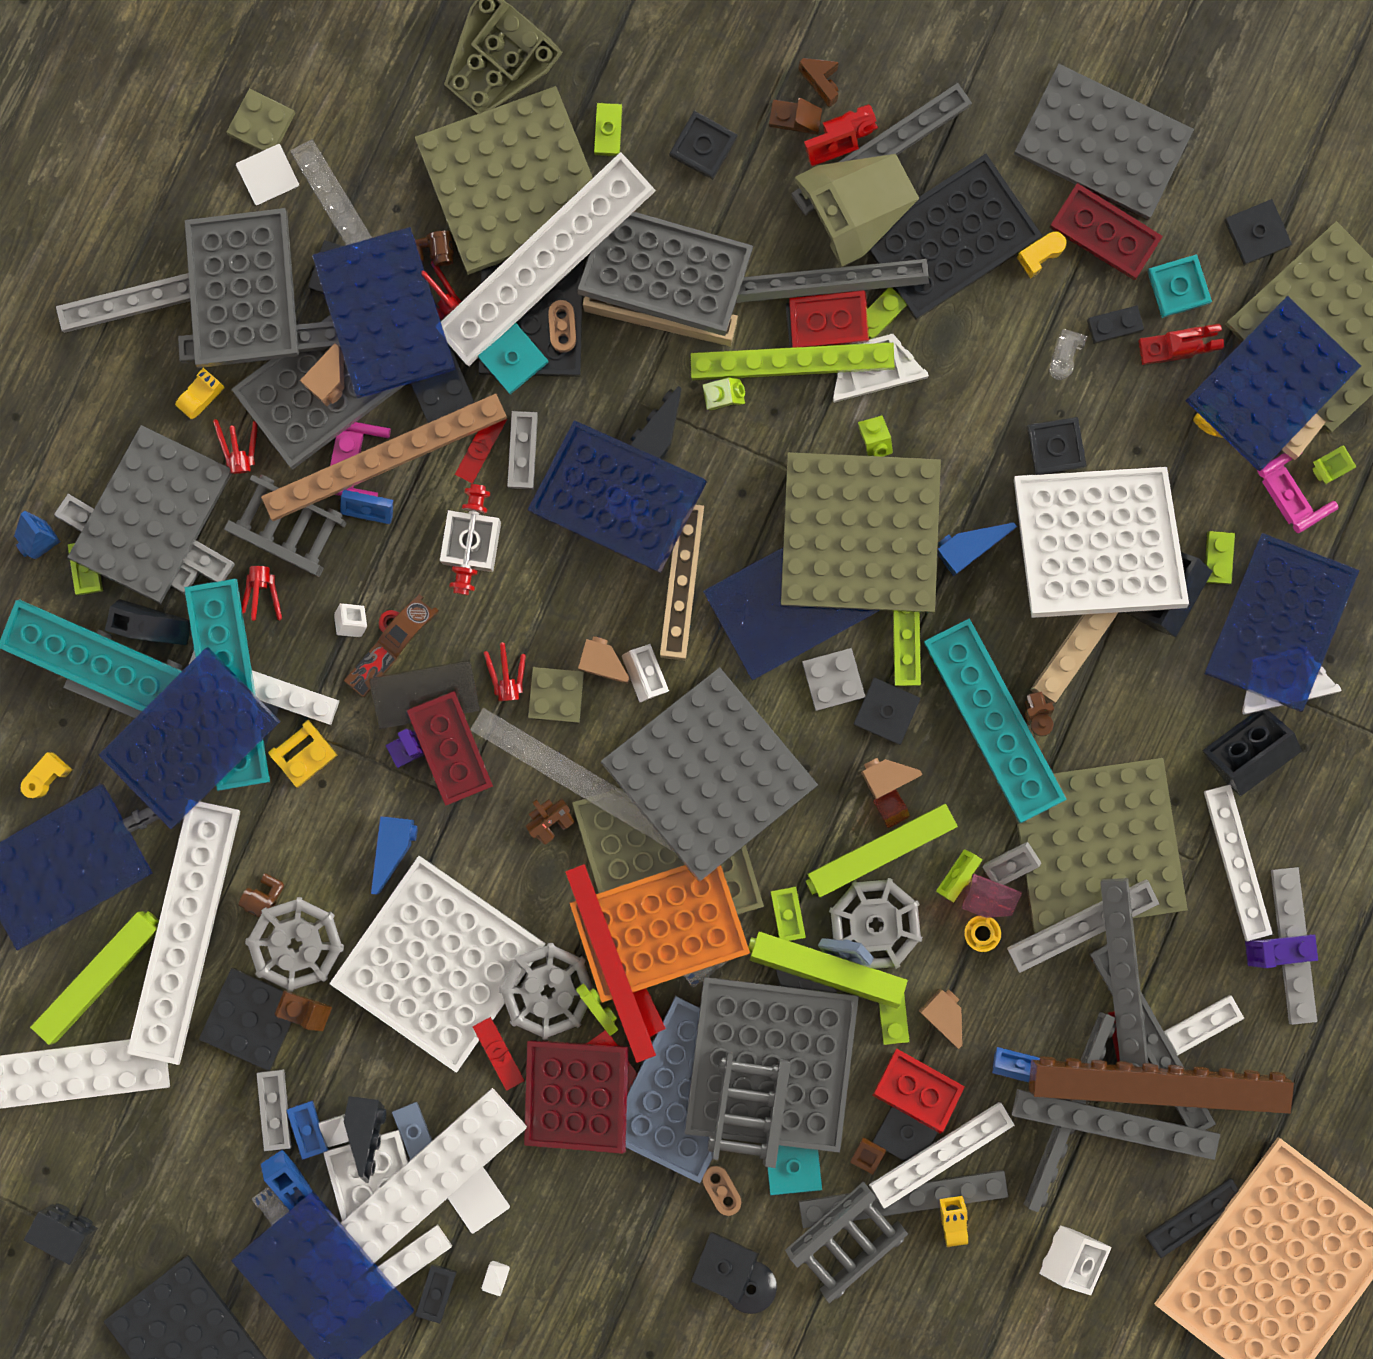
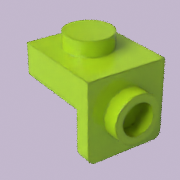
M728 377L703 384L707 410H714L733 404H745V388L740 379Z
M883 416L858 422L859 430L866 446L867 456L884 457L893 453L891 436Z
M1344 445L1313 462L1315 465L1313 468L1314 474L1319 481L1323 480L1325 484L1356 468Z

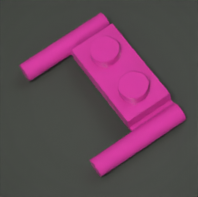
M355 422L336 437L330 466L359 454L364 434L389 438L391 428ZM354 486L346 489L378 497V492L353 488ZM343 491L336 493L334 495L341 496Z
M1283 453L1258 468L1257 471L1264 478L1262 483L1288 524L1292 523L1294 531L1301 533L1336 511L1338 504L1335 501H1331L1313 512V509L1287 468L1284 467L1286 463L1293 459L1286 453Z

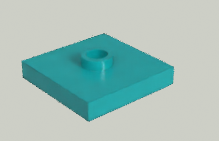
M1197 254L1147 270L1162 318L1212 303Z
M517 323L513 324L500 338L478 355L481 362L509 394H512L549 363L547 358Z
M779 1145L776 1168L768 1167L770 1195L822 1190L818 1150Z

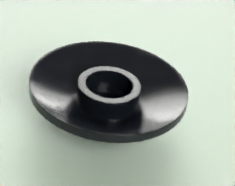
M756 1261L747 1286L750 1284L754 1285L756 1291L748 1293L745 1289L740 1303L728 1299L735 1309L743 1313L754 1314L765 1310L771 1305L776 1296L777 1284L774 1274L766 1265Z

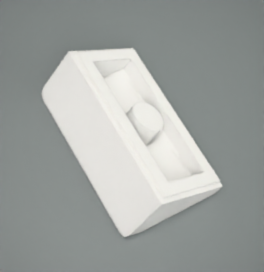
M651 644L630 650L622 655L640 702L669 691Z

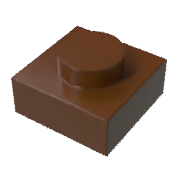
M862 1138L850 1163L874 1174L886 1149Z

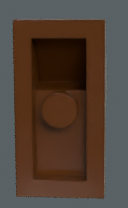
M801 59L798 70L830 108L837 102V92L839 90L836 84L831 79L827 80V78L837 71L839 63L827 60Z
M802 98L798 99V103L773 100L769 127L818 135L822 108Z
M284 990L274 1015L300 1024L307 1030L323 1031L332 1006Z

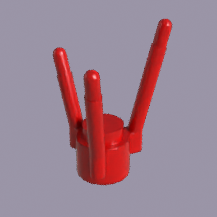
M431 261L432 267L449 294L445 295L425 271H422L421 275L441 297V300L437 303L440 308H436L415 294L412 295V298L443 320L462 301L457 297L440 268L434 266L433 261Z
M214 419L215 430L226 459V466L230 468V474L251 472L250 466L255 465L254 452L258 427L256 421H253L249 453L246 456V451L238 450L233 425L229 427L233 452L229 453L217 419Z
M251 566L249 575H247L241 607L244 614L251 588H253L252 621L256 620L259 589H267V584L270 587L276 617L278 620L282 619L275 587V575H270L269 567Z
M502 642L500 643L503 680L500 681V686L487 651L484 652V657L494 686V693L498 695L499 701L518 700L519 693H523L522 681L526 655L521 654L517 683L515 684V679L509 680L505 643Z

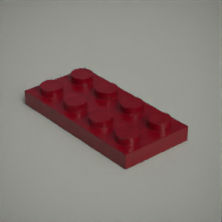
M1078 183L1049 227L1133 280H1136L1163 237Z
M455 691L406 710L445 806L493 787Z

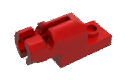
M870 104L857 108L856 113L850 110L842 116L823 122L825 134L804 141L811 166L859 149L857 139L869 135L878 129L877 124H875L876 117Z
M1214 324L1167 332L1166 335L1140 338L1138 341L1142 365L1193 358L1197 354L1222 350L1224 339L1211 340L1207 344H1204L1202 340L1203 338L1217 336L1218 332L1222 331L1221 325Z

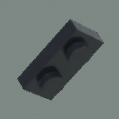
M1137 305L1094 316L1087 320L1093 344L1139 333L1144 330Z
M435 1264L431 1265L415 1316L441 1323L457 1271Z

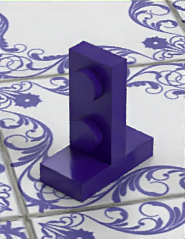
M409 729L399 732L400 738L386 745L397 768L424 755L415 731Z
M1314 934L1245 941L1247 963L1251 967L1271 968L1276 967V965L1318 961L1316 937Z

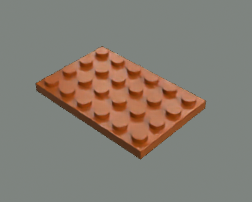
M683 865L596 894L632 992L750 954L721 865L700 882ZM572 902L570 906L601 1002L612 1000L613 998L577 902Z

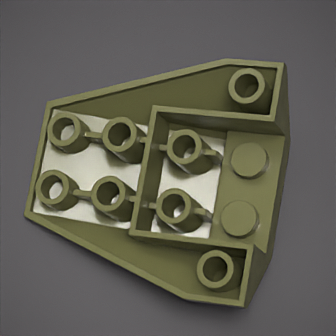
M476 0L470 7L444 85L476 113L480 114L500 106L547 74L563 52L547 35L506 1Z
M896 154L818 165L795 177L806 200H811L831 238L830 247L841 267L863 257L919 200Z

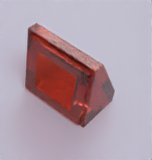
M896 789L873 801L888 828L910 817L908 808Z

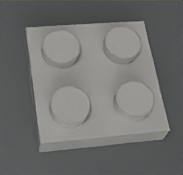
M852 648L802 661L815 711L865 698Z

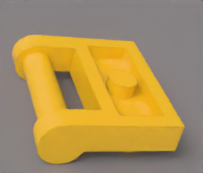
M309 720L302 724L303 727L278 748L274 747L268 752L296 788L300 787L338 756ZM311 735L314 741L287 762L283 756L307 736Z

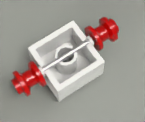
M471 484L470 488H465L464 493L469 498L468 503L462 505V510L469 511V514L448 510L440 562L443 565L453 566L452 571L456 573L455 582L449 583V587L454 589V594L468 596L469 591L475 590V587L470 583L471 577L477 575V570L493 572L501 521L499 518L479 515V513H487L488 509L483 506L484 498L490 497V492L485 491L486 487L482 485Z

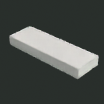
M1229 995L1167 1029L1164 1033L1178 1056L1241 1021L1244 1017L1233 997Z

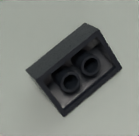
M1182 552L1181 557L1189 601L1188 607L1125 612L1149 627L1173 637L1178 635L1213 572L1199 558Z
M1268 709L1252 713L1202 750L1225 783L1231 785V788L1240 797L1302 752L1295 733Z

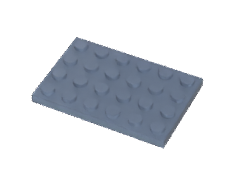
M675 996L663 1020L666 1029L657 1033L652 1042L656 1056L643 1060L627 1093L626 1148L700 1183L712 1160L711 1152L707 1151L709 1137L684 1133L700 1008Z

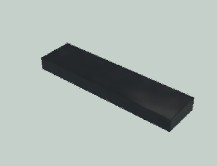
M1231 1178L1145 1235L1159 1258L1164 1257L1217 1221L1231 1199L1239 1191Z

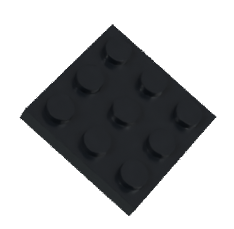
M231 968L199 1040L271 1071L293 1023L274 1015L284 990L240 970Z

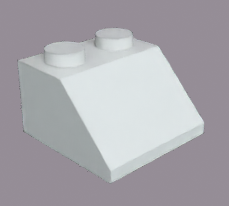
M1060 1225L1053 1237V1243L1048 1255L1043 1260L1039 1274L1065 1288L1091 1295L1112 1247Z

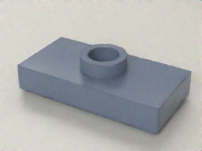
M822 938L818 945L823 953L860 965H871L874 959L862 943L852 942L847 939L841 941Z
M417 1102L392 1112L410 1160L432 1142Z

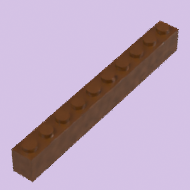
M1046 1056L1040 1057V1060L1031 1059L1029 1091L1034 1097L1291 1114L1294 1083L1285 1077L1284 1073L1269 1072V1075H1260L1258 1071L1245 1070L1244 1074L1226 1068H1220L1219 1072H1211L1205 1067H1193V1070H1184V1067L1178 1065H1168V1069L1158 1068V1065L1143 1063L1142 1067H1136L1129 1062H1117V1065H1107V1062L1102 1060H1091V1063H1081V1060L1075 1058H1066L1065 1062Z

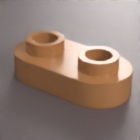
M564 300L555 301L549 308L550 340L553 348L559 352H568L576 344L574 309L569 302ZM560 311H564L567 315L565 318L560 319L557 317V314ZM562 336H566L568 338V342L565 344H561L559 342V338Z
M719 1165L708 1167L703 1176V1184L717 1210L726 1216L736 1214L741 1207V1197L727 1171ZM713 1174L720 1175V1181L717 1183L712 1182L711 1176ZM725 1197H731L733 1203L725 1205L723 1200Z

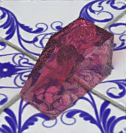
M973 874L964 894L962 909L985 918L1012 916L1022 892Z

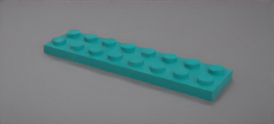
M237 579L184 587L198 675L200 680L207 682L202 693L217 791L270 782Z
M20 599L15 601L0 639V649L183 730L188 729L207 683Z
M970 618L924 641L925 647L1019 823L1021 824L1066 801L1067 799Z

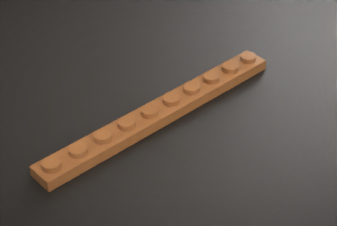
M494 394L263 495L261 498L271 520L275 521L505 420L507 416L497 394Z

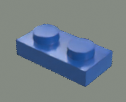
M343 490L341 495V514L391 524L393 500Z
M997 1047L994 1053L992 1073L1029 1082L1031 1059L1040 1060V1058Z
M313 1100L287 1109L286 1111L302 1160L328 1151L327 1144L318 1125L320 1122Z

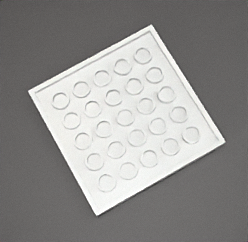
M1167 467L1015 476L1014 487L1032 618L1188 607V594Z
M418 856L332 979L330 985L457 1073L479 1041L473 1026L489 1017L494 1020L505 1004L502 993H499V987L503 986L515 961L514 957L517 954L520 956L542 948L546 943L424 858ZM523 968L514 986H517L525 975L526 971Z

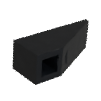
M680 386L675 390L670 389L662 399L664 402L659 410L655 408L646 419L649 423L643 430L638 428L630 439L632 441L631 449L654 468L671 448L681 398Z
M119 599L110 606L105 631L128 638L187 645L191 626L188 619Z
M349 1096L343 1122L358 1175L365 1183H369L370 1176L374 1175L376 1169L374 1156L375 1151L379 1150L381 1145V1135L379 1132L381 1124L383 1125L386 1120V1109H384L385 1106L379 1100Z

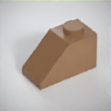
M334 344L300 380L326 406L330 403H335L341 397L342 390L344 389V354L337 344Z
M593 637L592 640L586 639L578 667L579 671L628 684L629 676L612 646L607 645L608 640L599 637Z
M878 758L864 764L866 770L861 772L874 799L922 775L918 769L886 759L879 762Z
M939 989L919 1012L959 1049L962 1046L961 1007L956 1004L959 999L949 989L946 992Z

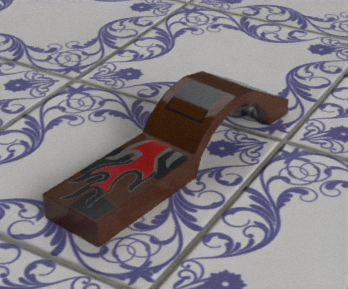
M420 594L396 616L385 629L378 642L344 680L362 697H366L398 660L401 652L415 634L439 612L437 608L431 609L422 602L424 597Z

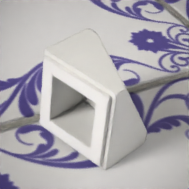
M339 604L334 614L337 635L361 637L367 628L364 606Z
M345 1114L318 1124L327 1147L349 1141L343 1122Z
M495 1261L490 1262L481 1288L482 1291L500 1296L510 1269L509 1266Z

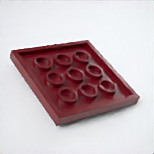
M536 1040L527 1041L525 1125L527 1127L525 1129L524 1145L621 1154L626 1152L628 1047Z

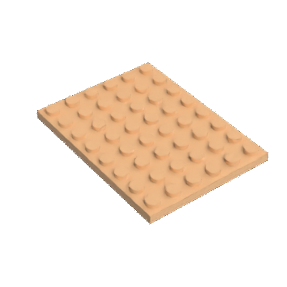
M1277 1137L1240 1187L1238 1193L1234 1195L1224 1212L1214 1222L1154 1304L1224 1359H1315L1373 1280V1209L1281 1138Z

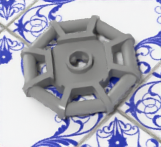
M887 878V880L857 882L855 880L851 882L850 888L833 908L830 907L829 910L832 920L833 940H855L857 943H862L869 953L871 951H887L889 957L874 958L871 965L866 967L872 969L899 968L901 962L923 938L920 935L918 912L920 904L918 900L912 899L891 878ZM883 890L882 897L878 899H866L863 892ZM889 893L904 904L905 907L898 910L887 901ZM858 895L861 902L851 914L843 912ZM908 912L910 933L903 931L901 915ZM842 917L848 918L850 921L851 935L843 938ZM874 917H878V921L883 922V927H879V932H874L873 928H869V923L873 922ZM900 936L907 937L908 939L894 954L891 947Z
M297 897L296 900L271 908L265 907L262 909V914L249 938H246L245 941L253 959L256 976L284 987L288 992H293L294 989L319 981L325 982L338 955L344 950V945L341 944L333 919L335 915L331 911L326 912L302 900V897ZM295 911L294 917L282 921L276 918L277 916ZM301 911L319 920L315 923H309L300 917ZM270 921L274 925L271 935L268 938H261ZM324 925L330 942L321 941L318 929ZM292 938H295L296 941H302L299 949L294 950L287 946L291 944ZM259 946H268L271 959L266 963ZM321 950H329L324 962L319 967L315 961L318 959ZM276 964L283 970H288L289 977L282 976L270 969ZM308 967L314 970L313 973L294 979L295 971Z
M548 943L547 946L520 956L517 954L514 957L515 961L503 986L499 987V993H502L511 1019L510 1024L513 1027L518 1026L541 1036L542 1040H548V1037L574 1027L579 1028L582 1025L580 1022L588 1007L580 999L574 1014L568 1010L574 995H579L576 991L577 988L573 986L570 975L577 971L581 985L584 983L589 990L593 989L585 966L586 960L582 956H575L554 946V943ZM546 957L545 964L532 969L527 965ZM553 957L570 964V966L564 970L553 965ZM523 968L527 972L526 978L520 987L514 986ZM546 984L550 988L554 987L550 997L546 995L541 996V992ZM514 993L521 994L525 1007L520 1011L513 996ZM529 1012L542 1017V1026L524 1017ZM563 1013L569 1018L549 1026V1018Z

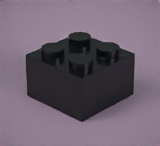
M57 1203L38 1212L24 1241L71 1265L83 1257L98 1228L92 1225L93 1222L84 1216L76 1217L69 1213V1208Z

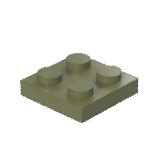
M249 88L227 130V134L262 152L280 144L296 113L294 110Z
M533 667L528 718L580 723L584 672Z

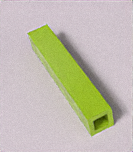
M943 804L808 873L809 879L805 882L812 895L817 893L818 897H822L958 826L947 805Z
M144 911L137 912L30 1028L48 1045L56 1043L156 936L159 920L149 911L147 913Z
M758 932L756 938L751 937L748 946L751 953L749 961L896 1009L901 1005L908 981L906 979L762 932Z

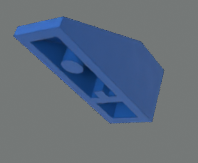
M27 511L21 513L14 536L19 542L16 546L23 556L37 559L61 542L46 521Z
M1015 523L958 533L953 538L947 535L938 542L940 548L937 549V556L952 575L955 576L1017 526Z
M380 816L371 894H380L411 847V842L416 841L417 826L414 825V820Z
M283 1149L261 1163L264 1181L307 1232H310L330 1218L297 1166Z

